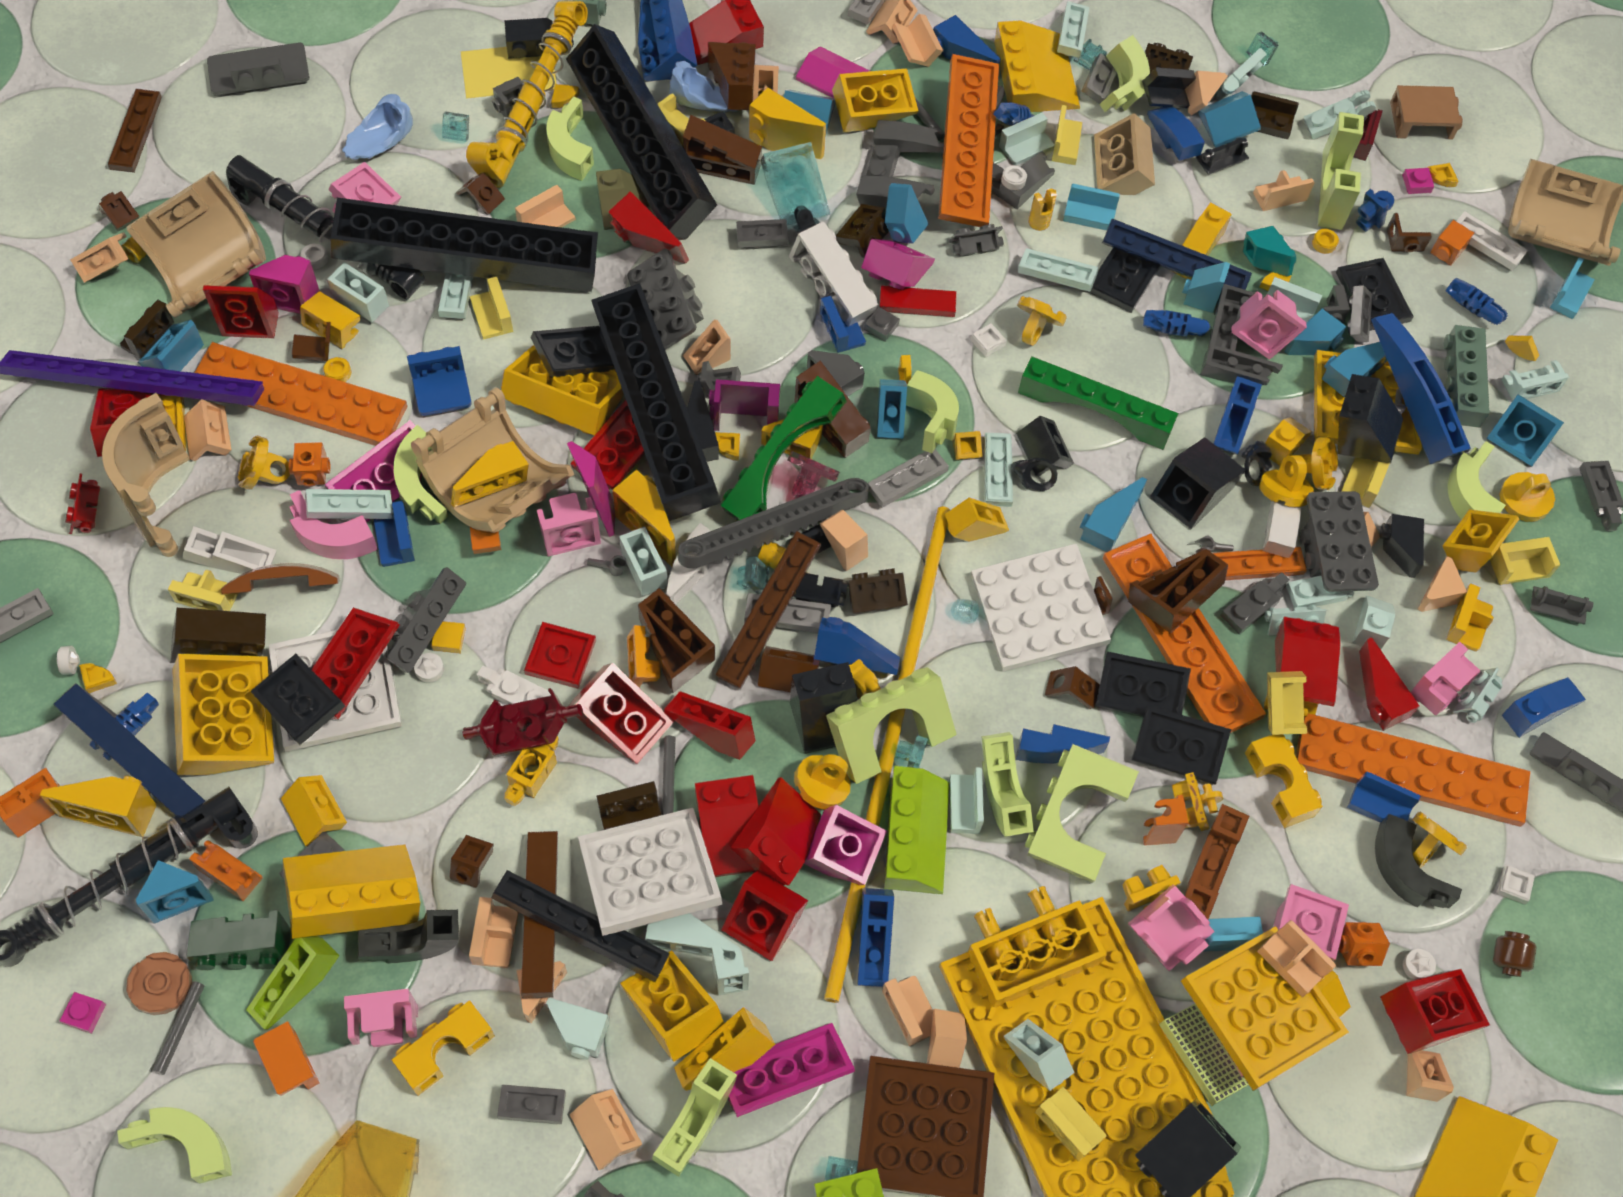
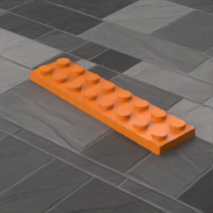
M953 54L950 59L938 219L976 227L989 224L996 117L993 113L997 105L998 63Z
M214 342L210 344L194 372L263 381L264 391L255 406L247 405L248 407L375 446L396 431L408 407L406 400Z
M1151 533L1104 553L1102 558L1127 599L1129 597L1130 583L1136 580L1141 582L1150 578L1158 570L1163 572L1172 568V565ZM1132 605L1167 663L1191 668L1186 693L1203 721L1231 729L1230 733L1265 717L1266 712L1199 608L1170 634Z
M1309 713L1307 717H1304L1307 733L1299 735L1296 758L1299 764H1302L1307 771L1352 783H1357L1365 772H1370L1419 794L1421 801L1519 827L1525 824L1530 771Z

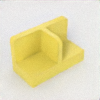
M205 570L203 575L188 572L183 582L172 580L168 588L176 603L207 610L230 611L239 594H222L221 588L227 582L215 579L210 570Z

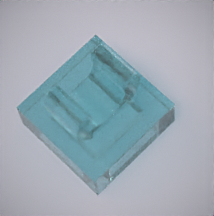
M1259 32L1254 37L1246 53L1252 56L1259 48H1262L1267 55L1260 62L1263 64L1262 66H1266L1279 45L1271 36L1268 37L1265 33Z
M1088 39L1083 44L1080 58L1074 57L1073 60L1089 71L1095 58L1100 53L1105 57L1107 55L1102 46L1094 45L1091 43V39Z
M445 111L442 121V138L466 142L469 139V115Z
M756 556L746 558V566L738 568V572L744 576V579L738 580L737 585L742 589L751 588L755 593L761 594L768 583L770 568Z
M917 735L914 746L909 742L900 740L895 758L908 761L907 767L920 768L928 738Z
M828 1156L824 1181L856 1174L858 1161Z

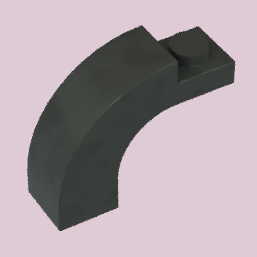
M1388 814L1380 823L1375 839L1376 862L1384 880L1398 896L1416 907L1420 906L1427 899L1436 907L1450 908L1459 900L1462 889L1426 874L1417 865L1412 854V840L1417 825Z
M458 909L426 910L423 919L411 924L358 930V960H388V963H402L428 959L450 951L459 941Z

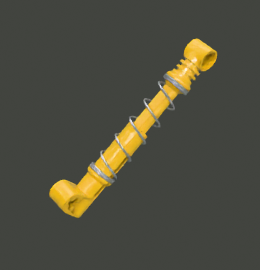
M559 1L555 5L553 24L550 30L544 33L542 37L543 43H539L540 49L543 50L539 62H530V65L535 69L530 81L521 80L523 84L518 97L512 99L514 105L509 116L504 117V126L500 127L497 131L496 143L471 142L467 147L466 158L469 165L478 175L484 172L496 188L504 186L519 152L525 149L529 140L528 133L530 128L537 124V113L539 109L546 105L545 92L554 88L555 81L552 74L558 73L563 69L564 64L561 56L570 53L572 48L571 41L578 26H583L587 21L588 11L585 3L582 1ZM559 58H560V60H561V67H560L559 70L553 72V70H554V68H555V66H556V64H557V62H558V60H559ZM550 77H552V86L544 90Z

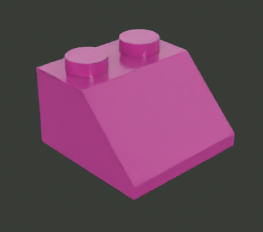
M871 239L861 268L869 271L870 277L878 280L885 278L890 280L891 286L904 290V287H915L933 265L935 258L895 241Z
M283 255L249 272L253 287L259 288L272 296L277 309L301 314L300 306L320 291L310 260L300 256Z
M838 805L831 806L823 811L804 864L827 876L865 885L887 831Z

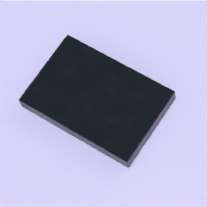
M1112 248L1098 270L1089 293L1132 313L1161 266Z
M1384 258L1337 268L1336 274L1341 284L1344 285L1346 295H1349V297L1353 296V287L1363 285L1372 293L1370 331L1375 330L1371 319L1393 313L1402 324L1412 321L1414 316Z
M600 326L532 332L530 338L550 377L577 375L579 373L609 372V370L615 369Z
M1107 651L1096 707L1143 717L1146 705H1150L1182 715L1191 668Z
M296 653L250 691L299 745L346 707Z
M1146 705L1131 760L1183 776L1194 772L1195 779L1216 785L1231 729Z

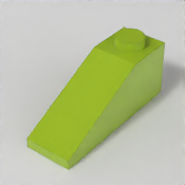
M321 936L295 938L246 1011L264 1030L270 1029L325 978L340 955Z

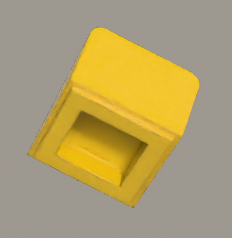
M980 431L955 433L952 440L955 459L982 457Z

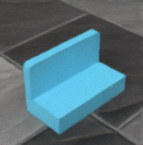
M1072 184L1063 221L1107 230L1111 219L1115 218L1120 194Z
M1580 257L1568 273L1550 306L1551 309L1571 319L1577 314L1595 280L1578 272L1584 260Z
M1260 917L1209 919V926L1214 930V933L1205 940L1209 946L1203 952L1231 951L1263 934Z

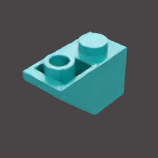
M1274 226L1246 232L1242 252L1254 267L1285 276L1292 275L1294 264L1296 263L1295 251L1288 246L1284 237L1279 234Z

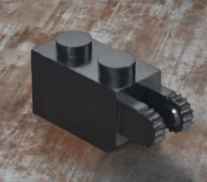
M549 18L504 20L508 59L542 56L543 50L540 49L539 43H543L542 37L547 30H550L553 24L552 20Z

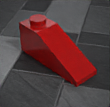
M1372 637L1367 639L1359 650L1367 708L1373 721L1379 724L1384 731L1411 718L1420 705Z
M682 691L664 709L666 715L715 751L740 760L756 741L750 716Z

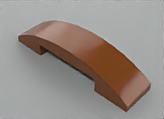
M301 563L272 564L237 576L221 588L222 594L251 592L254 589L253 580L308 575L309 586L338 584L340 577L330 570L314 565Z
M1224 804L1221 805L1184 893V896L1190 899L1208 920L1235 848L1240 842L1250 817Z

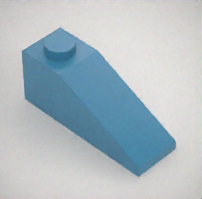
M1377 342L1347 349L1338 357L1332 356L1324 366L1326 372L1322 380L1345 397L1352 374L1370 377L1388 361L1381 343Z
M1144 477L1140 478L1098 504L1091 515L1086 513L1080 525V528L1083 529L1080 540L1105 552L1111 551L1139 500L1147 479Z

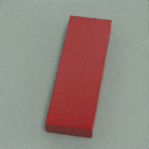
M881 285L879 307L887 312L955 317L957 291L904 287V290L893 286Z

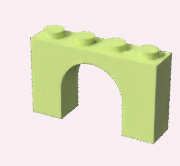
M1339 112L1324 147L1318 226L1342 230L1360 193L1361 173L1350 171L1355 151L1363 136L1364 116Z
M928 667L917 669L911 675L901 680L892 681L886 687L874 693H867L861 699L849 705H842L834 712L826 715L838 754L847 762L848 777L855 784L882 772L874 749L873 737L879 722L894 710L911 709L919 736L931 747L957 735L941 678Z
M1072 744L1070 751L1064 749L1058 766L1063 767L1059 778L1052 777L1047 789V793L1052 794L1048 805L1041 804L1036 816V820L1041 822L1037 832L1029 833L1025 847L1030 848L1027 856L1094 883L1106 853L1078 842L1066 833L1060 821L1061 803L1073 791L1086 788L1100 791L1126 802L1139 771Z

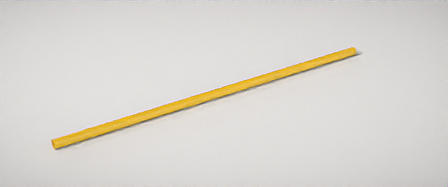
M944 506L937 509L898 680L911 675L915 670L948 526L945 513L950 511V509ZM906 708L890 712L879 759L882 772L875 776L865 819L877 826L880 824ZM853 882L850 884L824 1000L831 1003H839L862 903V891L865 888V885Z

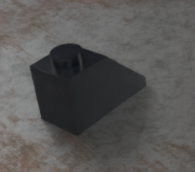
M1391 514L1387 522L1383 523L1380 528L1383 550L1409 577L1415 578L1424 566V519Z

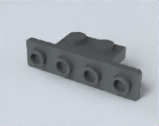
M448 567L443 568L430 589L416 591L409 596L406 601V609L394 619L400 626L391 638L395 643L387 653L386 659L403 672H411L465 588L466 582Z
M1543 732L1530 751L1532 757L1623 812V779L1547 733Z

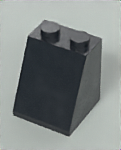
M1356 374L1351 375L1339 415L1337 454L1385 463L1392 462L1403 417L1379 378Z
M1204 437L1172 460L1150 497L1192 529L1234 489L1246 469Z
M848 662L792 675L790 706L804 754L836 747L826 715L834 712L842 705H849L857 701L856 686Z
M1196 1098L1135 1154L1139 1159L1136 1164L1148 1178L1154 1176L1162 1185L1159 1190L1164 1197H1191L1238 1154L1241 1146Z

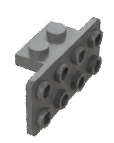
M301 42L213 55L207 58L210 86L214 95L293 84L310 79L305 47Z
M661 250L628 272L627 277L630 286L638 283L641 284L665 350L695 332L696 324L704 319L701 312L702 303L695 295L694 281L689 275H684L676 269L669 250Z
M1355 491L1310 492L1306 497L1310 519L1300 532V541L1304 545L1306 552L1305 566L1309 569L1310 577L1322 576L1324 589L1329 592L1376 590L1379 582L1360 494Z

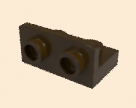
M1148 43L1145 50L1150 73L1156 67L1189 70L1193 56L1189 55L1187 51L1167 49L1161 43Z
M1253 91L1251 98L1261 126V130L1256 132L1289 139L1299 103Z
M861 204L836 234L838 244L857 247L861 257L865 258L871 239L882 240L889 232L885 224V207Z
M157 299L151 307L145 310L142 317L129 327L124 335V339L120 342L122 349L140 359L174 323L166 303Z
M895 568L879 570V576L868 577V572L852 574V580L845 581L848 583L852 614L908 605L903 572L895 573Z
M654 781L596 796L604 830L661 816Z

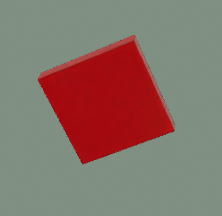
M542 622L524 669L525 675L579 689L596 643V636Z

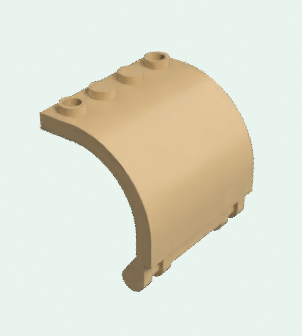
M1530 158L1513 204L1508 233L1515 239L1610 266L1611 262L1615 263L1621 251L1620 248L1614 246L1609 248L1615 219L1623 202V185Z
M214 171L127 226L129 234L150 257L165 280L172 297V301L166 304V307L174 318H177L206 299L203 292L204 285L226 286L266 260L264 247L251 221Z
M497 387L489 391L487 397H480L475 400L474 409L442 430L438 431L432 428L426 432L424 438H417L411 442V448L417 457L416 463L428 485L442 504L456 518L469 527L490 531L491 533L502 530L506 526L505 523L523 515L527 507L543 501L547 497V493L561 488L567 483L566 480L574 475L570 465L548 462L537 455L524 442L506 411L505 396ZM514 441L529 463L527 481L453 508L451 505L452 487L489 449L498 444Z
M155 393L127 409L112 424L104 440L102 460L109 479L149 546L152 547L156 544L164 556L172 557L178 552V546L173 540L172 534L169 530L152 526L147 518L156 510V505L149 493L162 476L189 461L190 457L185 452L174 424L162 405V400Z

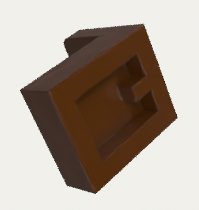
M122 191L116 194L111 192L105 195L99 203L100 212L106 215L117 232L140 218Z
M466 835L451 857L450 879L476 888L480 883L481 871L493 853L494 844Z

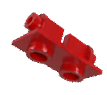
M81 473L79 474L78 482L71 483L69 499L74 500L73 507L68 506L65 523L71 524L69 534L73 533L74 527L80 528V531L84 533L91 532V529L95 527L97 508L86 507V505L97 506L100 486L96 480L83 482Z

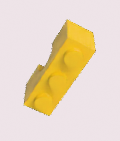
M1284 734L1269 735L1251 742L1245 751V755L1257 778L1273 774L1280 777L1285 783L1286 790L1279 792L1271 802L1283 827L1287 828L1315 817L1323 807L1322 800L1318 791L1312 788L1305 767L1299 764L1291 741L1286 739Z
M470 1000L465 1004L459 1003L448 1012L447 1018L439 1024L437 1022L432 1023L423 1030L422 1037L413 1044L411 1042L404 1044L396 1051V1056L392 1059V1062L417 1096L444 1076L436 1065V1055L444 1045L450 1043L458 1044L471 1056L495 1037L492 1028Z

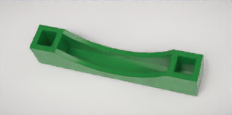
M1031 356L1025 368L1018 390L1019 394L1039 402H1063L1095 410L1121 424L1139 441L1162 450L1166 446L1179 414Z
M819 376L813 382L809 381L802 391V397L797 403L794 402L789 407L786 413L787 417L782 424H777L773 428L770 440L765 446L762 445L754 455L755 460L749 468L745 467L738 477L739 481L735 487L729 489L722 498L723 503L720 506L727 514L739 521L767 510L769 480L779 458L804 433L833 421L847 402L843 392Z

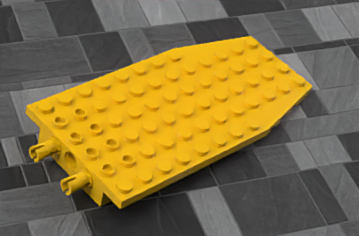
M1041 886L1039 891L1036 888L1028 893V897L1031 899L1039 917L1002 932L991 908L985 909V913L983 911L976 913L974 918L985 939L971 944L968 952L941 962L939 968L960 1013L965 1017V1024L987 1072L995 1073V1090L1044 1196L1164 1197L1159 1190L1162 1185L1154 1176L1148 1178L1136 1164L1139 1159L1135 1154L1196 1098L1211 1114L1212 1112L1196 1081L1159 1024L1165 1019L1103 897L1083 905L1079 900L1055 909L1046 891V887ZM1027 1019L1031 1020L1063 1045L1074 1070V1074L1051 1091L1031 1076L1004 1038V1035ZM1062 1087L1070 1093L1107 1135L1079 1162L1035 1113L1043 1102L1051 1098ZM1226 1166L1191 1197H1233L1234 1191L1232 1183L1228 1179Z

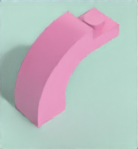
M300 490L290 494L294 504L289 506L294 517L290 520V523L297 538L310 551L331 559H353L378 550L374 536L363 515L341 524H327L316 518H307L306 502Z

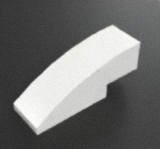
M1278 500V503L1271 501L1265 529L1266 537L1263 551L1290 558L1296 545L1301 507H1288L1281 500Z
M699 523L686 540L711 530ZM689 552V553H686V555H688V556H696V555H698V553H696V552ZM677 555L668 579L666 595L677 605L707 574V565L694 569L686 568L679 563Z
M193 526L184 548L182 559L221 570L245 573L259 567L271 565L277 550L223 531L221 535Z

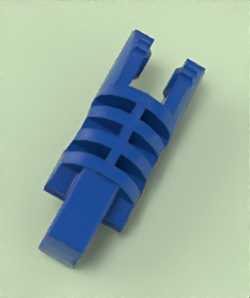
M1012 102L1001 103L993 113L998 120L1008 125H1015L1035 116L1030 113V109L1025 105Z
M1455 278L1446 289V292L1460 305L1479 318H1484L1491 322V324H1501L1508 317L1507 311L1494 302L1495 299L1474 285L1459 278Z
M1146 310L1143 319L1144 327L1161 333L1187 337V335L1202 337L1210 329V324L1207 320L1191 317V314L1168 310Z
M146 693L137 702L132 701L124 708L125 710L120 712L115 719L135 736L152 719L151 714L159 706V703L152 695ZM93 741L90 742V746L93 749L97 750L100 748ZM103 752V757L110 761L112 758Z

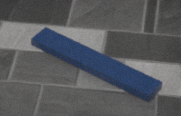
M1111 219L1102 244L1189 278L1193 277L1197 269L1223 263V261L1115 219ZM1230 264L1224 284L1246 290L1252 273Z
M75 684L54 703V706L128 774L140 780L142 786L175 816H183L205 802L196 791L78 684Z

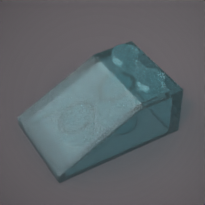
M811 142L763 154L761 164L779 219H786L787 226L796 224L794 210L798 206L807 207L812 212L814 219L830 215Z

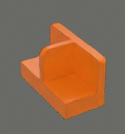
M288 1021L254 1039L255 1047L278 1095L282 1096L302 1084L307 1089H310L320 1083L295 1029Z

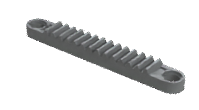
M849 478L691 538L678 546V561L683 567L693 569L714 561L722 563L725 557L730 560L735 553L738 556L742 555L745 549L751 552L753 546L760 548L763 542L769 545L773 538L779 541L781 535L788 537L791 531L795 534L800 528L807 530L809 524L815 527L818 521L823 522L827 517H831L840 510L845 511L865 503L868 499L869 485L863 479ZM850 490H858V491H861V492H859V493H853V492H850ZM696 552L698 555L688 556L686 553Z

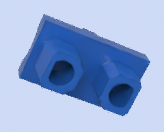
M1370 188L1365 193L1363 204L1358 208L1360 216L1356 219V224L1365 232L1374 225L1380 229L1385 224L1387 211L1393 207L1394 196L1384 190L1374 194V191Z

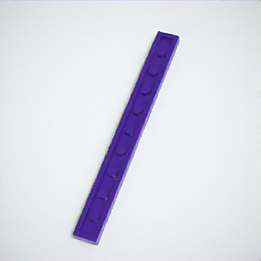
M9 350L0 361V374L139 391L142 393H157L166 396L211 400L245 406H255L264 391L263 381Z

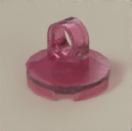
M794 451L790 452L787 461L801 467L792 489V496L794 498L814 492L821 476L836 482L840 474L839 471Z

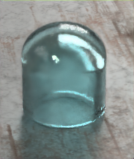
M957 599L952 604L951 614L955 620L973 623L978 617L979 605L973 600Z

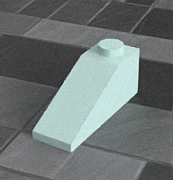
M690 913L648 924L645 940L662 950L712 957V946L720 944L724 951V959L733 960L736 956L734 953V943Z

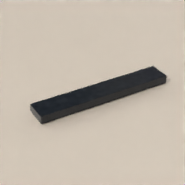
M506 870L491 897L653 982H656L670 954L625 930L602 936L598 916L509 870Z

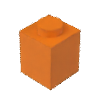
M1453 220L1438 237L1430 253L1451 266L1466 249L1474 232Z

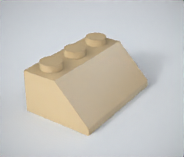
M1135 113L1094 134L1097 189L1119 193L1120 195H1136L1155 185L1151 128Z

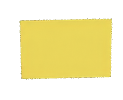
M507 47L461 51L466 99L494 96V87L516 77H519L521 80L530 81L535 70L530 65V62H539L541 56L508 59ZM552 74L554 77L555 84H557L555 74ZM550 77L544 90L552 86V77Z

